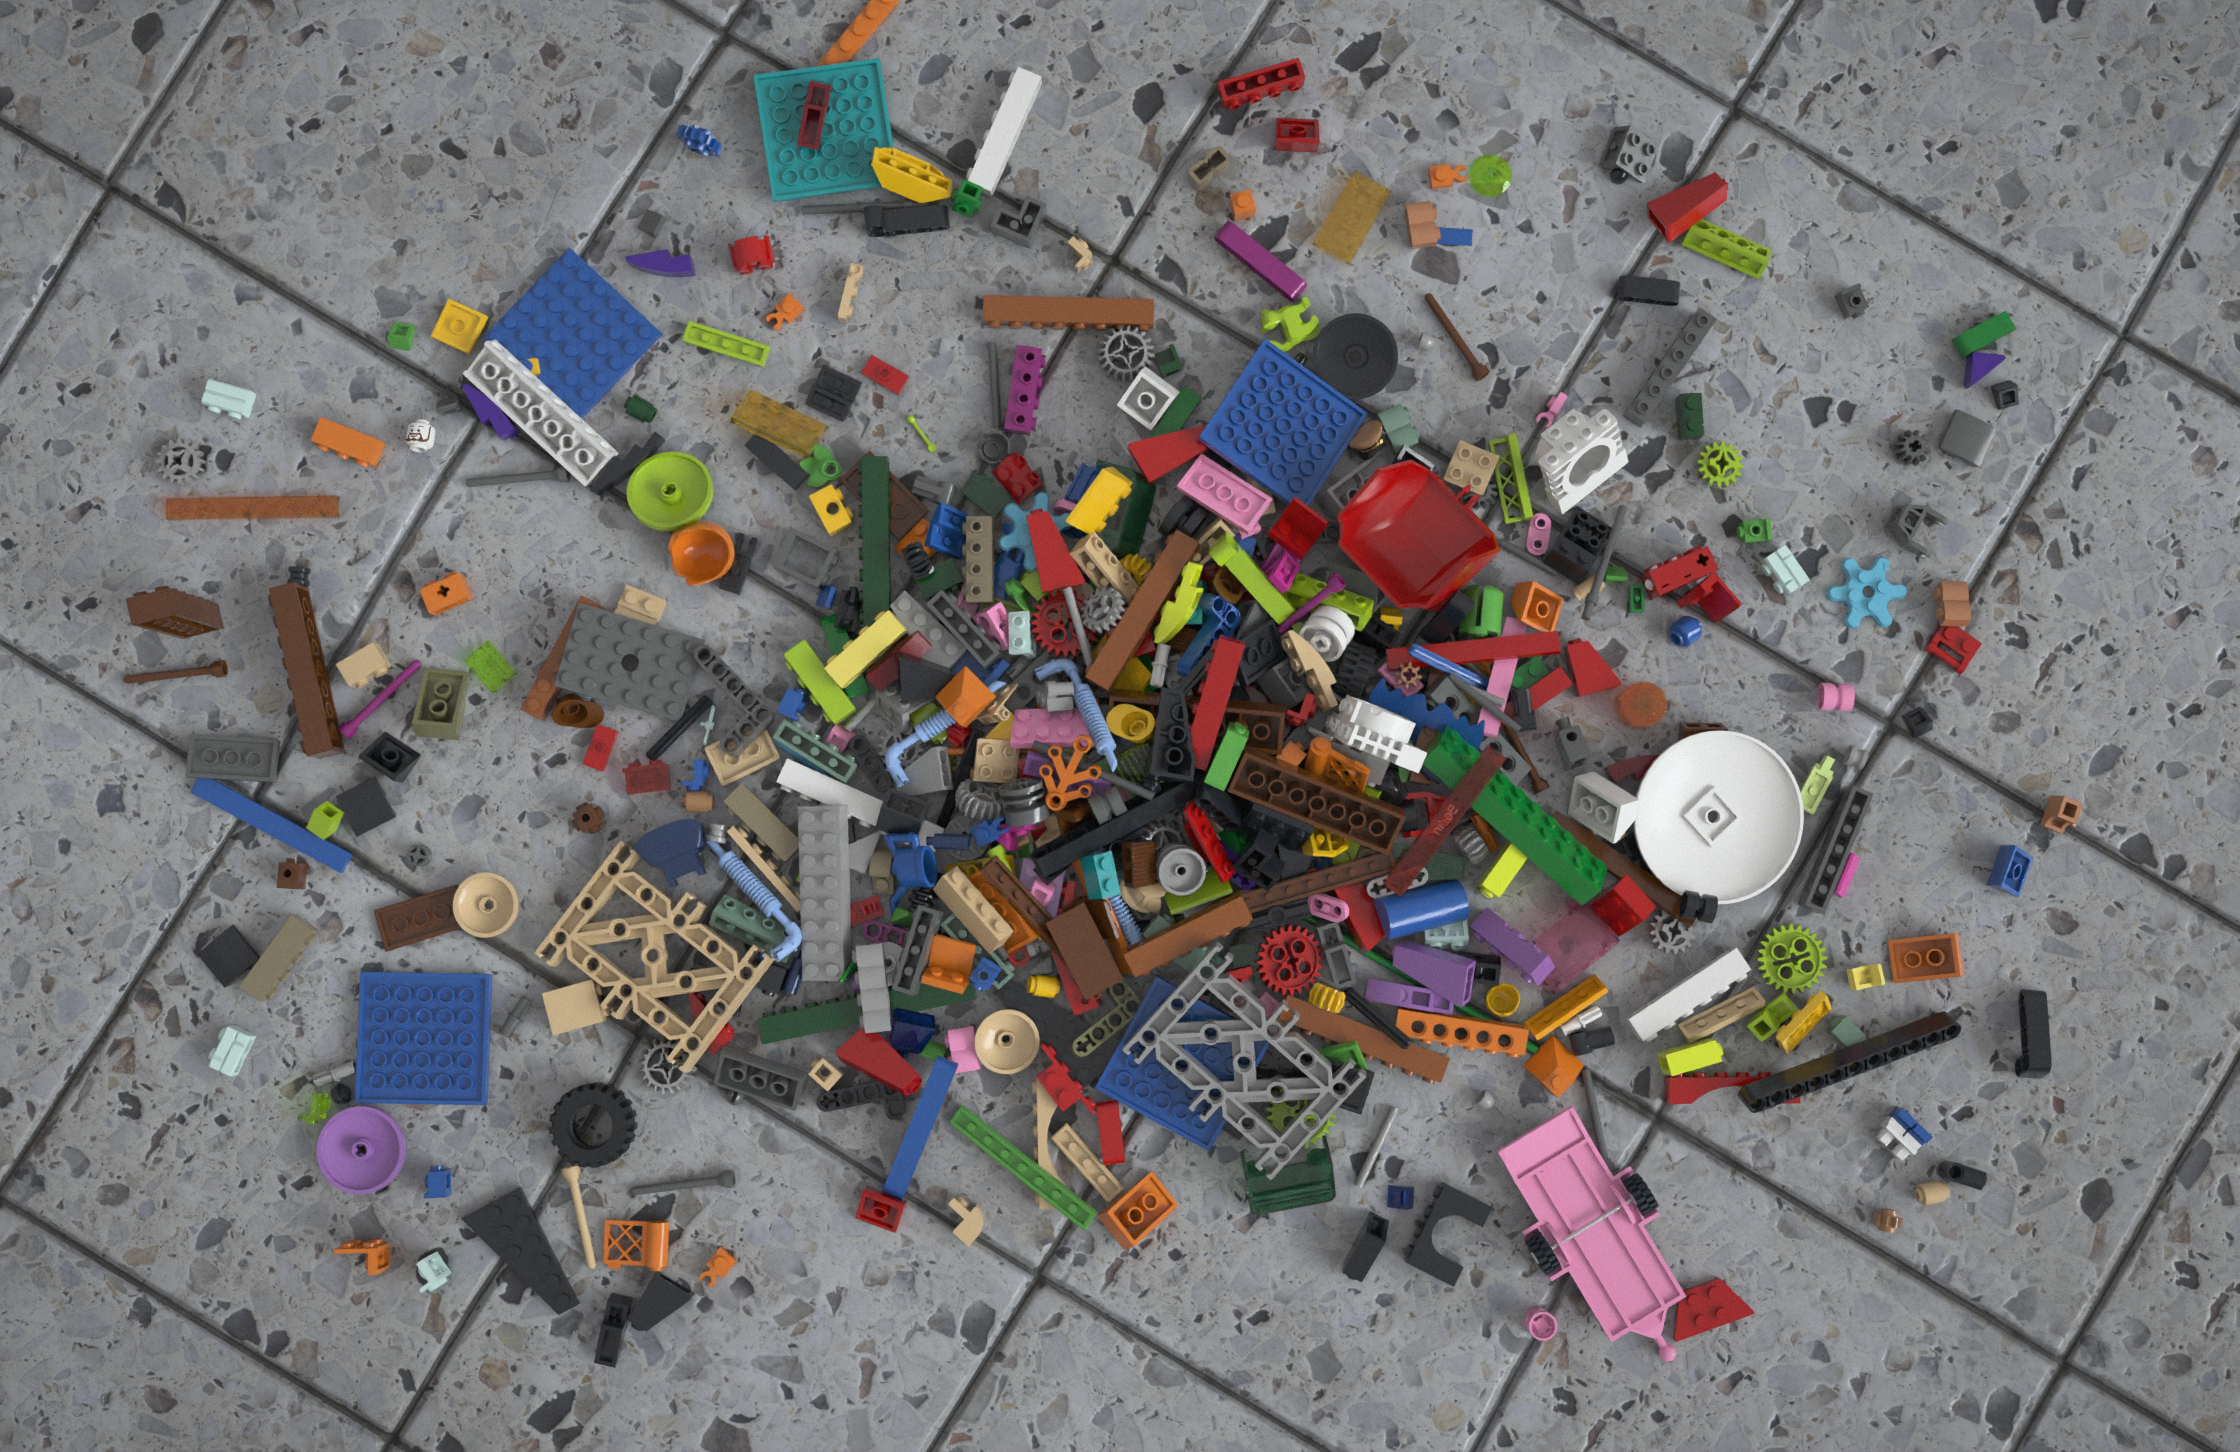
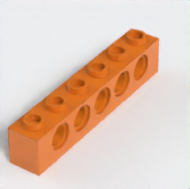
M1402 1006L1397 1007L1395 1026L1410 1039L1411 1037L1419 1038V1041L1432 1044V1041H1437L1447 1047H1454V1044L1462 1045L1463 1049L1472 1051L1476 1050V1048L1484 1049V1052L1490 1054H1497V1051L1506 1052V1055L1510 1057L1525 1055L1529 1032L1528 1027L1525 1025L1456 1014L1449 1015ZM1414 1021H1421L1423 1023V1027L1420 1030H1414L1411 1025ZM1437 1024L1445 1026V1030L1440 1034L1433 1031L1434 1026ZM1465 1028L1467 1032L1463 1037H1457L1455 1030ZM1480 1031L1488 1033V1037L1482 1041L1478 1040L1476 1035ZM1501 1035H1508L1510 1039L1506 1044L1498 1042V1038Z

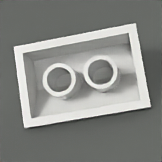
M1592 771L1575 776L1568 815L1614 844L1636 819L1640 800Z

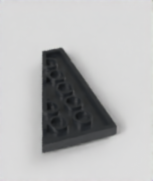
M1012 979L995 993L1008 1009L1018 1010L1026 1014L1034 1022L1039 1032L1040 1044L1043 1042L1046 1046L1048 1044L1052 1046L1057 1053L1054 1056L1058 1063L1061 1061L1065 1063L1070 1070L1067 1074L1072 1080L1076 1078L1083 1089L1105 1070L1120 1042L1119 1039L1111 1036L1087 1056L1076 1058L1069 1051L1070 1043L1092 1026L1091 1023L1076 1015L1074 1016L1073 1013L1044 997L1033 996L1032 993L1027 992L1025 986ZM1094 1028L1092 1035L1095 1039L1100 1040L1102 1032L1100 1029ZM1087 1040L1082 1044H1078L1076 1050L1078 1052L1083 1051V1047L1090 1042Z
M522 1187L461 1218L558 1315L580 1304Z

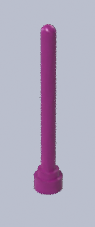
M1334 573L1329 577L1326 587L1277 626L1279 635L1283 634L1332 592H1340L1347 586L1344 579L1338 573Z
M414 660L352 720L344 721L338 726V729L351 739L357 734V726L421 666V662Z

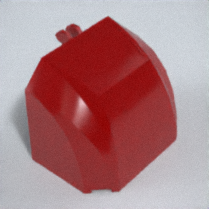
M1413 460L1378 468L1337 515V522H1339L1340 526L1338 546L1397 608L1428 609L1438 604L1477 575L1500 552L1494 533L1470 509L1479 500L1480 496L1478 494L1473 495L1465 504L1461 499L1470 492L1471 487L1469 485H1466L1456 495L1433 471Z

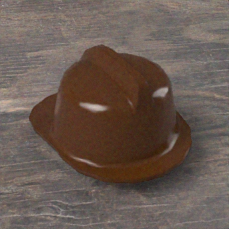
M1227 566L1221 567L1211 581L1212 593L1220 595L1229 603H1237L1245 591L1244 585Z
M567 694L558 698L556 706L552 711L553 721L561 726L592 728L600 724L604 718V711L601 706L591 701H585L577 694Z

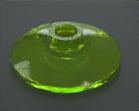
M1485 155L1473 163L1469 179L1476 192L1483 196L1495 197L1507 190L1511 183L1512 172L1510 166L1503 158L1496 155ZM1488 171H1494L1495 176H1489Z

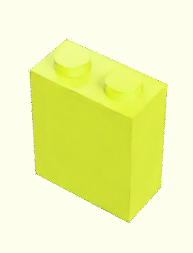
M1511 842L1505 843L1477 882L1476 886L1480 888L1478 892L1488 899L1500 898L1528 857Z
M1703 1038L1691 1044L1686 1043L1656 1052L1662 1073L1675 1076L1722 1062L1723 1050L1720 1043H1717L1716 1040Z

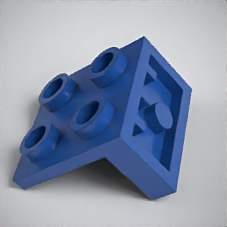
M968 651L951 669V672L957 675L967 666L988 686L994 681H999L1005 675L1004 672L1011 666L1004 659L999 658L986 670Z

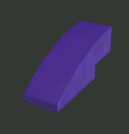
M668 250L625 256L626 262L631 267L653 275L664 277L696 276L694 261L690 254L671 257Z
M467 384L462 385L481 423L485 426L492 424L498 436L504 441L519 433L511 419L492 400L477 389Z

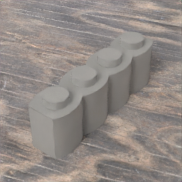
M883 942L856 945V950H852L853 963H857L858 972H855V983L860 985L861 992L857 994L858 1007L862 1006L863 1015L859 1016L860 1028H864L865 1033L891 1031L892 1017Z

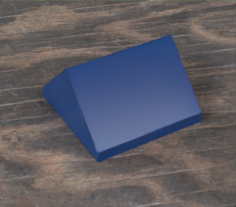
M2001 845L1987 886L2019 897L2033 857L2015 845Z

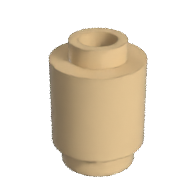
M1936 1180L1918 1184L1914 1195L1917 1202L1927 1206L1945 1202L1946 1199L1950 1198V1190L1945 1181Z

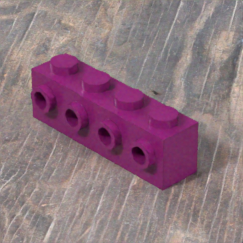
M1017 345L1004 426L1006 433L1030 436L1031 430L1035 431L1037 418L1033 417L1034 409L1038 410L1040 397H1036L1037 389H1041L1043 383L1040 369L1045 368L1046 355H1043L1042 348Z

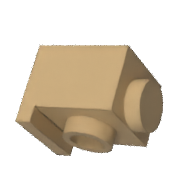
M823 1057L821 1060L817 1058L810 1065L811 1072L808 1075L826 1091H830L845 1073L840 1071L826 1057ZM823 1068H827L829 1070L828 1076H824L822 1074Z

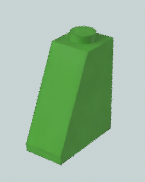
M1229 722L1206 770L1204 782L1222 791L1225 790L1248 740L1249 730H1246V727L1242 724Z

